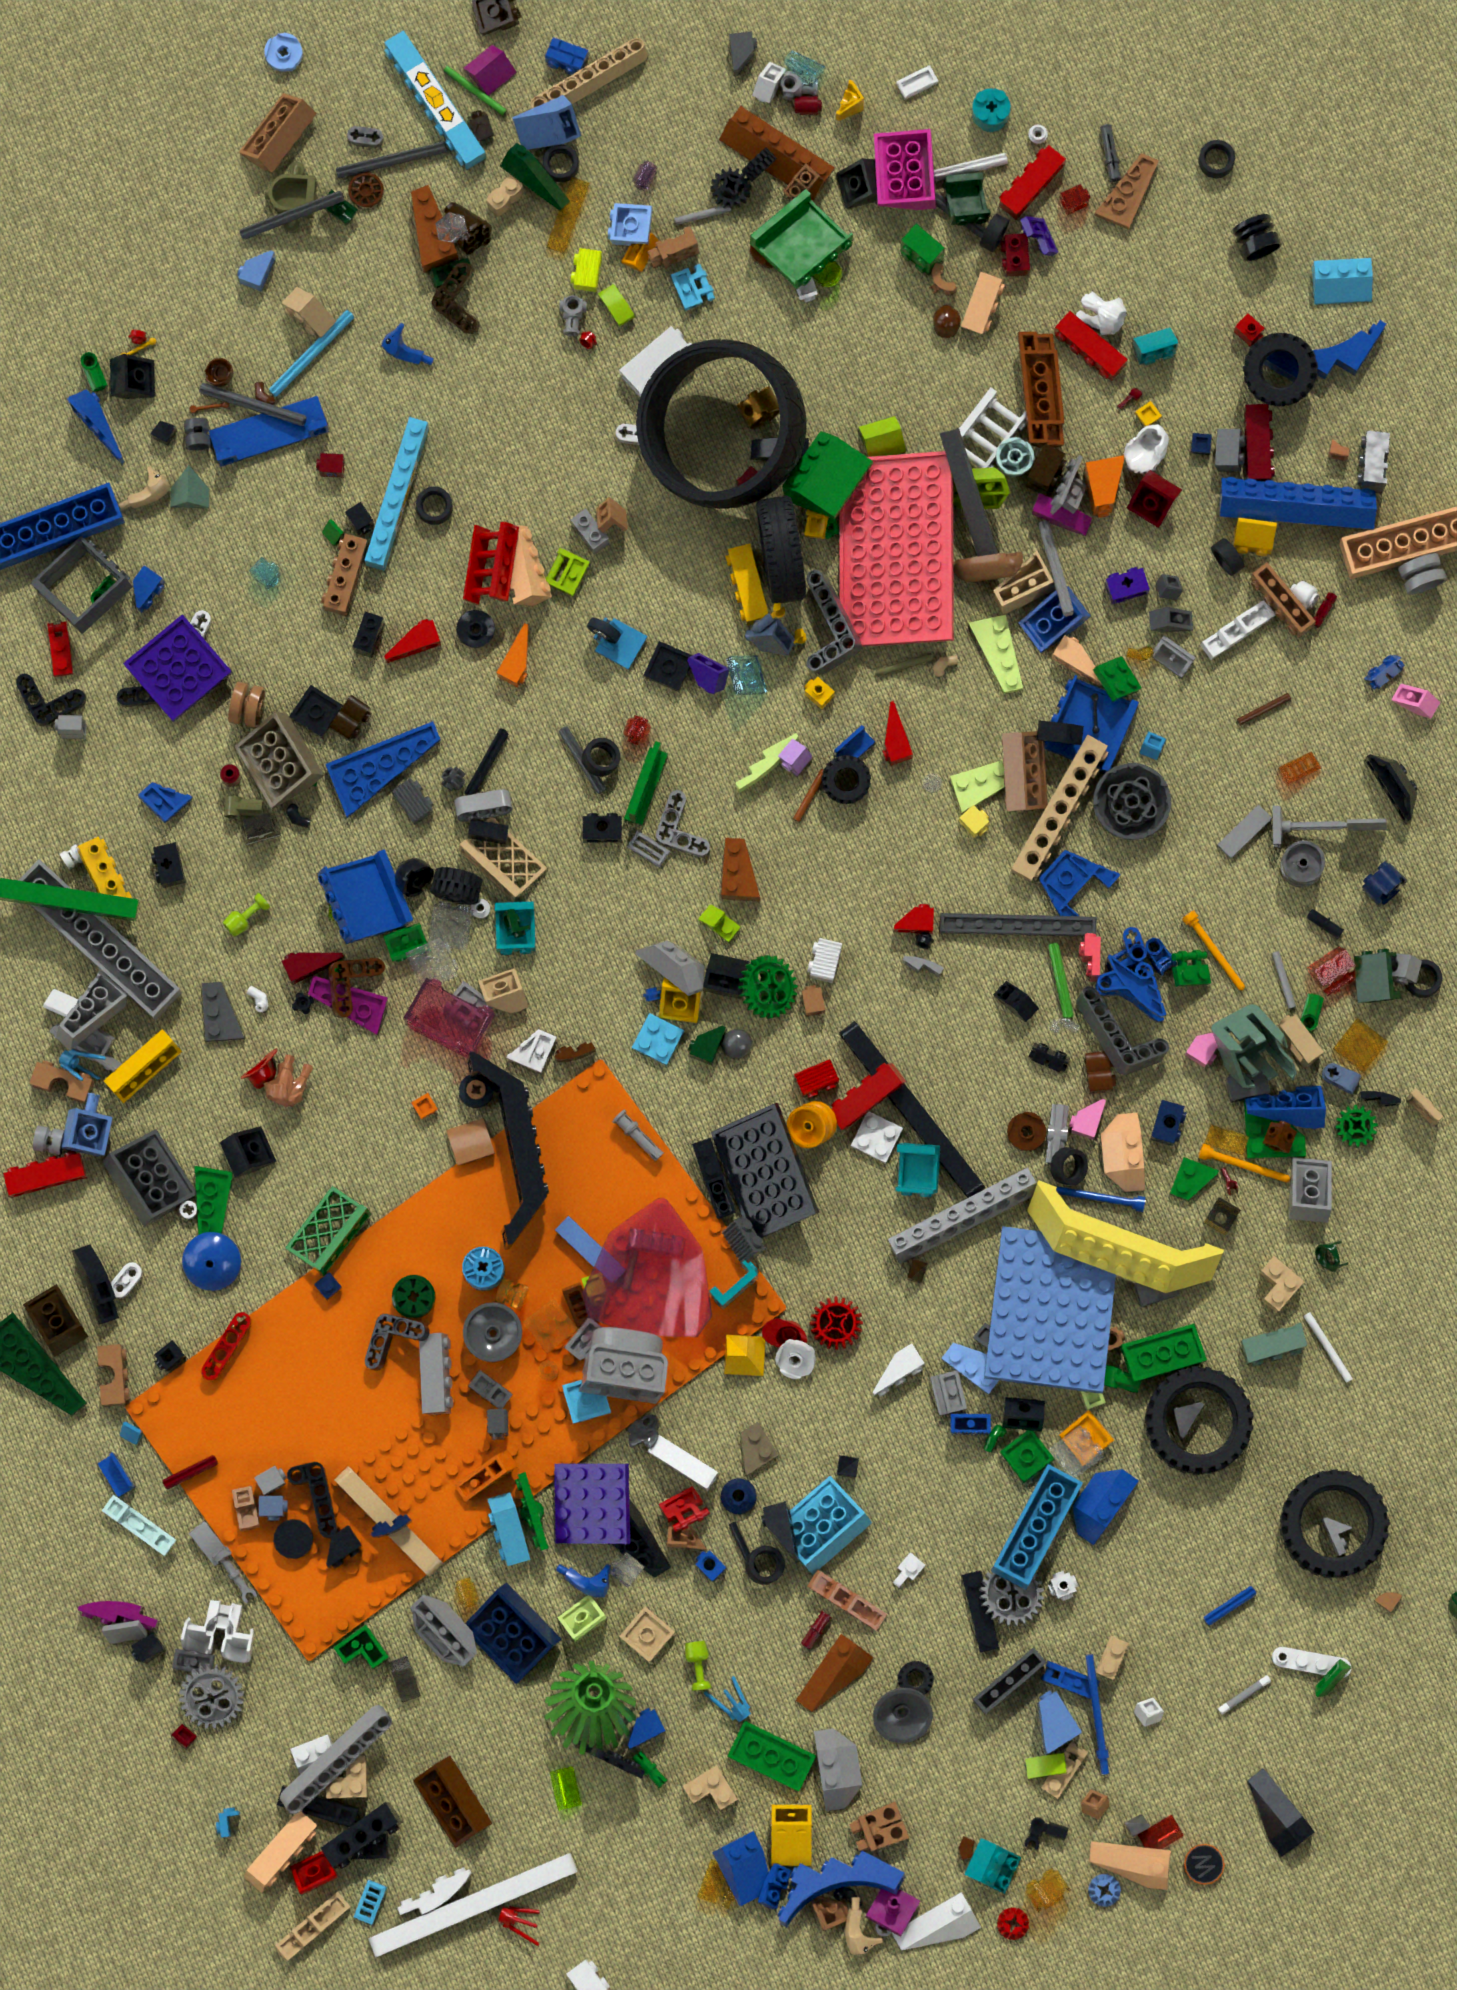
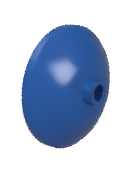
M205 1232L194 1237L186 1246L182 1257L183 1270L187 1278L195 1286L209 1291L220 1290L229 1286L238 1276L241 1269V1254L237 1245L228 1236L218 1232ZM208 1260H211L213 1262L212 1267H209L207 1265Z

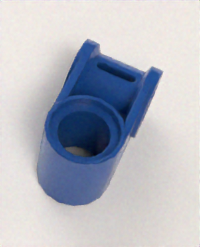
M1151 938L1145 943L1144 947L1147 950V957L1159 975L1163 976L1164 972L1169 968L1178 965L1177 961L1172 960V954L1166 949L1161 940ZM1155 943L1158 946V951L1151 952L1148 945Z

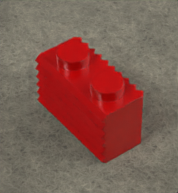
M830 1059L794 1074L803 1098L808 1097V1099L816 1097L819 1095V1091L824 1089L830 1091L836 1088V1084L839 1083V1078Z

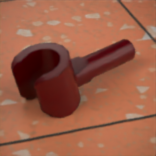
M1133 388L1126 399L1118 405L1119 409L1123 408L1132 398L1138 401L1142 396V391Z
M1222 1168L1221 1171L1226 1180L1227 1194L1231 1196L1230 1189L1232 1188L1238 1193V1183L1231 1180L1226 1168Z

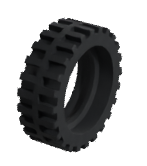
M1198 1366L1182 1369L1168 1376L1152 1394L1146 1408V1435L1151 1442L1150 1446L1157 1452L1158 1457L1168 1463V1466L1172 1469L1176 1468L1185 1474H1212L1233 1463L1248 1445L1251 1432L1253 1431L1252 1419L1254 1418L1250 1408L1251 1402L1245 1396V1390L1235 1383L1236 1380L1234 1378L1224 1375L1225 1372L1212 1370L1211 1367L1198 1368ZM1199 1387L1215 1391L1227 1402L1232 1413L1233 1423L1229 1438L1219 1449L1211 1453H1188L1179 1448L1171 1440L1167 1432L1165 1420L1169 1404L1179 1393L1190 1388Z
M1332 1469L1307 1477L1290 1492L1282 1507L1280 1534L1283 1536L1285 1549H1288L1291 1554L1290 1557L1293 1560L1295 1559L1301 1568L1309 1570L1311 1574L1316 1576H1324V1578H1344L1362 1571L1377 1559V1556L1384 1549L1385 1541L1388 1539L1389 1533L1387 1532L1388 1526H1390V1519L1387 1518L1388 1509L1383 1504V1497L1376 1492L1375 1486L1372 1483H1367L1363 1480L1364 1477L1351 1474L1350 1471ZM1330 1490L1346 1492L1355 1497L1363 1506L1368 1519V1531L1362 1545L1352 1554L1339 1558L1326 1557L1314 1551L1307 1544L1301 1530V1517L1307 1503L1317 1494Z

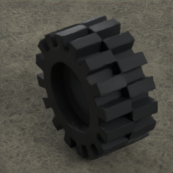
M766 147L741 171L752 182L777 158Z
M911 1661L906 1663L899 1671L898 1685L900 1688L915 1689L925 1695L933 1686L934 1675L926 1663ZM913 1671L920 1672L924 1678L922 1685L918 1687H913L908 1682V1676Z

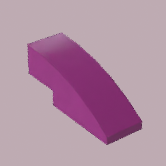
M1039 493L1032 515L1048 520L1050 524L1086 536L1092 521L1090 516L1079 510L1071 513L1063 506L1052 514L1050 510L1053 498Z

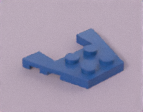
M1064 850L1040 876L1039 881L1059 916H1079L1067 904L1089 879L1095 876L1109 889L1120 877V874Z

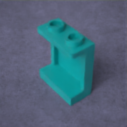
M534 901L495 903L496 951L500 952L501 955H511L512 952L519 951L520 954H531L532 951H536ZM514 909L520 919L519 927L530 925V930L523 937L515 938L514 935L507 937L501 914L506 910Z
M897 1144V1152H900L898 1186L895 1187V1191L901 1192V1195L905 1196L920 1193V1197H932V1194L938 1193L940 1145Z
M745 1260L742 1262V1267L747 1274L726 1293L722 1294L716 1286L709 1291L711 1298L722 1310L758 1279V1269L751 1261L749 1263Z

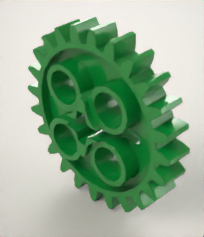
M765 955L764 957L759 956L757 959H752L751 964L745 965L747 970L741 972L745 977L739 979V981L743 982L739 989L744 991L740 994V997L745 996L746 999L743 1001V1004L748 1003L747 1010H753V1015H759V1018L766 1017L770 1019L780 1017V1015L786 1014L785 1010L791 1009L789 1003H795L792 996L797 995V993L793 991V988H797L798 985L793 984V981L797 977H791L794 970H787L790 964H783L784 959L777 960V956Z

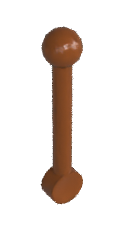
M224 401L220 404L199 407L192 405L189 410L192 413H196L198 410L220 407L228 408L229 403Z

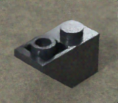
M1005 981L993 994L1006 1008L1024 1022H1027L1039 1009L1028 994L1008 981Z
M349 1525L331 1538L326 1562L328 1568L334 1567L336 1569L345 1563L343 1559L349 1555L352 1558L361 1552L360 1548L363 1545Z
M154 1633L131 1645L133 1657L137 1662L145 1664L166 1651Z

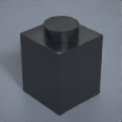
M361 502L345 511L347 519L358 535L361 533L366 534L373 529L374 521Z

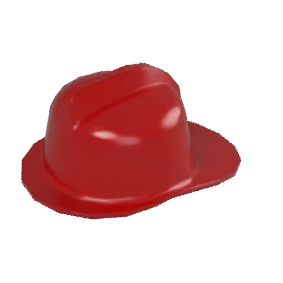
M275 1048L269 1052L255 1067L244 1073L241 1079L247 1078L256 1089H261L264 1087L263 1083L272 1081L276 1069L271 1058L278 1049Z
M772 1319L763 1325L762 1337L770 1345L780 1348L789 1339L799 1340L807 1344V1335L797 1322Z

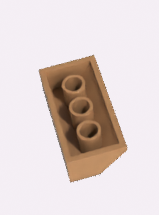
M283 93L238 153L262 170L272 173L279 167L281 160L290 152L293 144L300 139L302 132L312 123L317 113L303 99Z
M1037 731L1002 733L1006 810L1046 809L1048 803L1044 741L1036 740Z

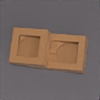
M252 1486L232 1490L240 1531L260 1528Z

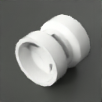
M76 844L69 851L60 853L69 870L74 868L75 864L82 863L76 849Z

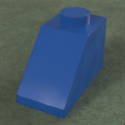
M647 1708L639 1713L640 1717L636 1719L628 1743L629 1749L665 1732L655 1709L651 1711L650 1708Z

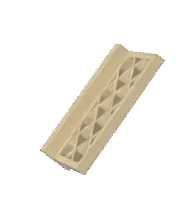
M490 817L485 821L500 824L493 817ZM509 832L507 838L511 841V847H500V843H497V847H486V841H484V847H475L471 843L473 839L467 838L459 844L458 851L512 902H516L520 895L547 870V867ZM486 851H497L498 860H489L486 857ZM500 851H511V860H500ZM514 851H522L525 854V860H514ZM500 864H511L512 873H503L500 870ZM514 864H525V873H514ZM528 864H536L540 870L537 873H528ZM514 877H525V885L519 888L514 883Z

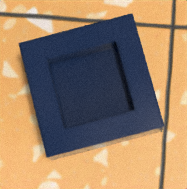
M1193 433L1191 454L1210 455L1212 435Z
M330 1272L314 1284L326 1300L342 1289Z

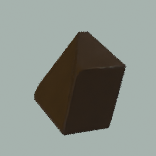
M916 1259L912 1260L907 1280L920 1284L928 1263Z

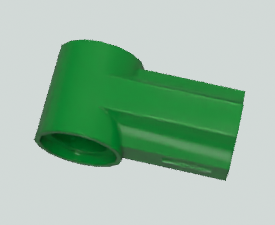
M91 352L84 353L81 356L80 362L92 392L104 390L108 387L96 355ZM93 359L95 362L92 366H86L85 361Z
M1308 993L1300 1021L1302 1023L1304 1020L1312 1022L1313 1027H1306L1311 1034L1318 1025L1324 998L1320 995Z
M1106 1365L1104 1386L1138 1393L1141 1381L1132 1383L1129 1373Z

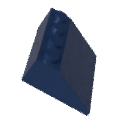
M507 1582L499 1587L465 1623L472 1630L475 1642L516 1685L562 1640Z

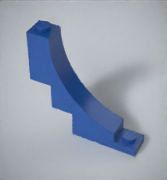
M1379 320L1377 325L1373 323L1368 334L1361 330L1350 339L1338 345L1312 350L1318 362V376L1326 379L1335 364L1355 376L1385 329L1386 323ZM1274 352L1264 362V365L1292 382L1298 376V363L1287 352Z

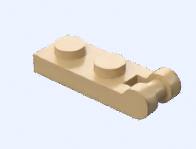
M1073 1741L1070 1742L1064 1751L1067 1774L1048 1776L1041 1787L1056 1799L1059 1798L1088 1753L1085 1749L1081 1750ZM1071 1753L1077 1756L1075 1762L1068 1758Z

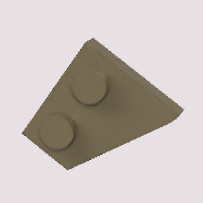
M758 1422L741 1432L746 1476L779 1456Z

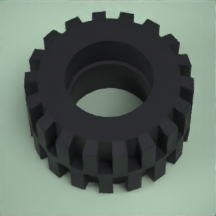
M848 755L836 757L828 762L823 770L821 779L827 796L842 804H853L861 800L868 793L871 785V775L865 763L854 756ZM843 768L852 769L858 777L857 785L850 791H842L835 784V776Z
M440 867L435 869L430 892L434 896L449 902L465 905L477 904L483 879L465 870Z

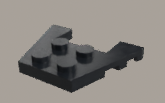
M580 1740L579 1743L575 1745V1747L578 1749H580ZM589 1744L586 1745V1753L638 1778H643L645 1771L640 1769V1764L627 1758L623 1761L624 1757L613 1751L607 1750V1752H604L594 1746L593 1748L589 1747Z

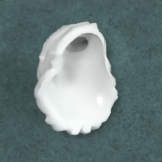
M1159 424L1145 426L1136 437L1126 444L1124 456L1126 457L1127 468L1130 472L1143 475L1149 470L1155 471L1157 465L1165 458L1169 437Z

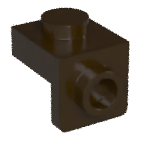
M477 110L467 117L473 135L478 141L494 136L485 111Z

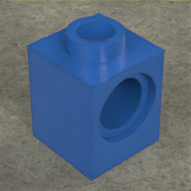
M710 1550L707 1553L703 1551L696 1558L698 1562L695 1565L711 1582L726 1569V1566ZM711 1559L715 1562L713 1570H706L704 1568L706 1560Z

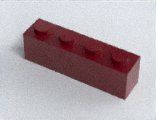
M1246 404L1244 408L1246 478L1255 479L1256 481L1271 480V477L1275 476V468L1271 466V459H1274V447H1270V440H1273V429H1270L1269 422H1272L1273 414L1272 410H1269L1268 404Z

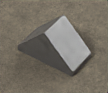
M1201 1402L1172 1410L1180 1439L1183 1440L1204 1404Z

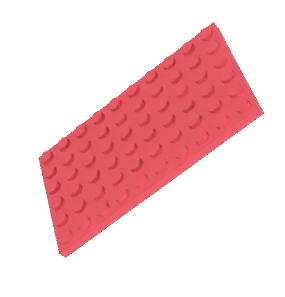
M945 451L868 457L873 461L872 466L839 512L840 602L861 641L862 647L954 641L953 475ZM845 625L840 627V632L844 630ZM853 641L849 642L848 648L852 647Z

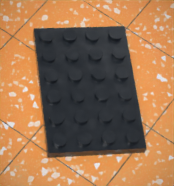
M778 1103L771 1104L711 1132L742 1217L746 1216L752 1223V1228L757 1236L762 1239L819 1213Z

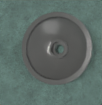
M494 1302L485 1303L476 1307L467 1316L463 1326L464 1342L468 1350L475 1357L487 1362L502 1361L510 1357L519 1347L522 1339V1325L517 1314L508 1306ZM492 1330L497 1331L495 1337L490 1336Z
M897 1688L885 1693L877 1701L873 1710V1721L876 1730L882 1737L895 1743H908L917 1740L927 1732L933 1719L932 1706L927 1697L911 1688Z

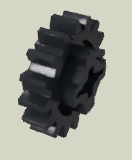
M729 167L728 172L721 169V175L715 174L716 179L711 180L713 186H710V192H713L712 199L717 198V205L722 202L723 208L730 205V209H733V205L740 208V202L747 203L746 197L750 198L751 192L749 191L752 185L749 184L750 180L745 178L744 173L739 174L738 168L733 172L732 168ZM721 181H723V185H721L720 188H718ZM742 188H744L742 194L739 196V192L742 191Z

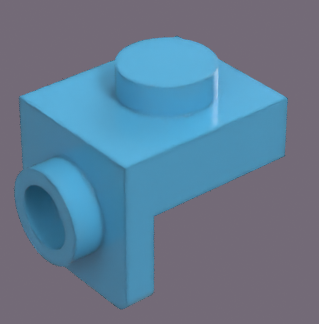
M235 1807L223 1809V1813H218L219 1822H216L217 1834H221V1838L231 1837L229 1817L240 1815V1811H235Z

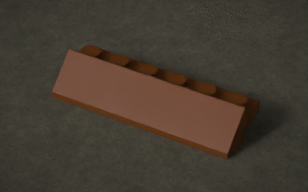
M742 106L738 108L731 119L729 118L719 138V141L750 161L767 147L777 159L765 171L786 185L793 180V177L805 163L820 175L809 190L813 202L835 170V167Z
M1018 332L1029 444L1040 449L1043 448L1044 444L1051 447L1063 446V425L1065 422L1058 353L1054 348L1053 334Z

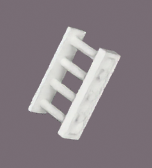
M993 388L988 390L959 428L963 440L965 437H970L992 453L988 461L984 462L966 449L968 459L979 468L994 467L992 464L996 460L995 455L998 447L974 431L973 427L977 422L984 424L1004 439L1003 441L1013 438L1019 429L1022 431L1027 425L1026 412L1020 418L997 402V391ZM988 407L990 409L994 408L1015 423L1009 433L986 417L984 412Z

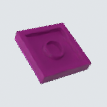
M881 1889L866 1914V1918L901 1937L918 1908L920 1900L900 1889L896 1895Z

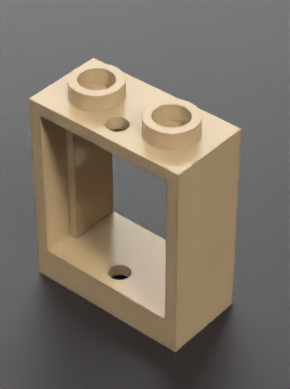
M1288 1015L1280 1021L1278 1026L1285 1036L1288 1048L1304 1069L1321 1058L1324 1051L1297 1015L1293 1017Z

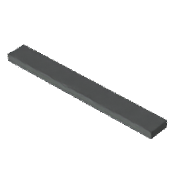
M956 428L941 432L940 437L977 556L998 554L960 430Z
M941 913L940 933L1085 937L1086 933L1096 934L1097 917L959 913Z

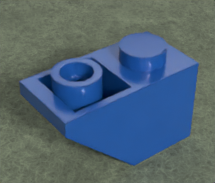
M145 565L133 579L136 607L141 613L150 608L156 594L159 595L165 587L163 578Z

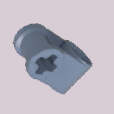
M1335 1063L1327 1065L1322 1070L1324 1081L1350 1094H1354L1361 1079L1360 1074ZM1331 1069L1334 1070L1335 1075L1333 1077L1329 1076L1330 1073L1328 1071Z

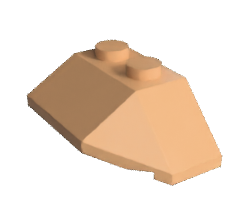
M1138 1113L1118 1114L1101 1133L1104 1174L1124 1192L1145 1191L1144 1159Z

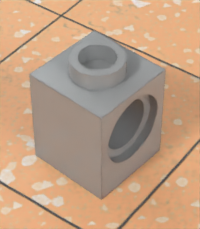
M273 1466L254 1478L263 1494L267 1496L286 1485L284 1480L287 1477L282 1468L278 1469L276 1466Z

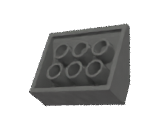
M156 1129L109 1153L102 1162L144 1227L161 1219L178 1208L183 1202L189 1201L196 1196L195 1188Z

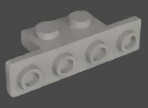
M1081 455L1075 460L1072 458L1067 464L1066 468L1068 470L1061 478L1063 482L1056 489L1058 494L1051 501L1052 508L1050 513L1054 514L1061 506L1071 513L1078 509L1087 488L1085 483L1075 477L1083 458Z
M59 1024L53 1026L49 1031L54 1034L55 1038L57 1037ZM100 1028L73 1048L76 1051L105 1056L106 1060L87 1058L99 1062L108 1071L115 1072L122 1065V1063L107 1055L115 1038Z

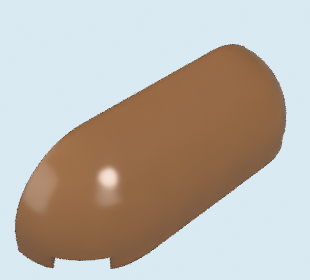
M1022 552L999 553L953 561V571L959 579L969 583L1007 578L1019 571L1023 561Z

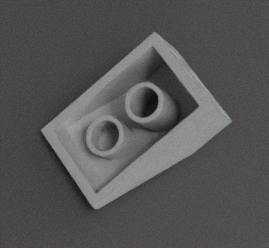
M1293 1157L1288 1219L1328 1223L1332 1210V1161Z

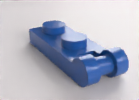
M1047 1661V1669L1045 1674H1042L1041 1680L1091 1699L1088 1676ZM1055 1670L1060 1672L1058 1679L1052 1677Z

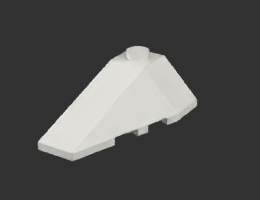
M962 1892L909 1922L901 1937L893 1932L892 1935L900 1949L906 1950L964 1938L981 1928Z

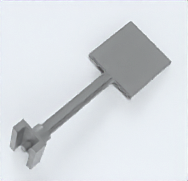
M1273 806L1274 848H1282L1283 832L1297 830H1340L1348 828V831L1387 830L1386 819H1347V822L1283 821L1281 806Z

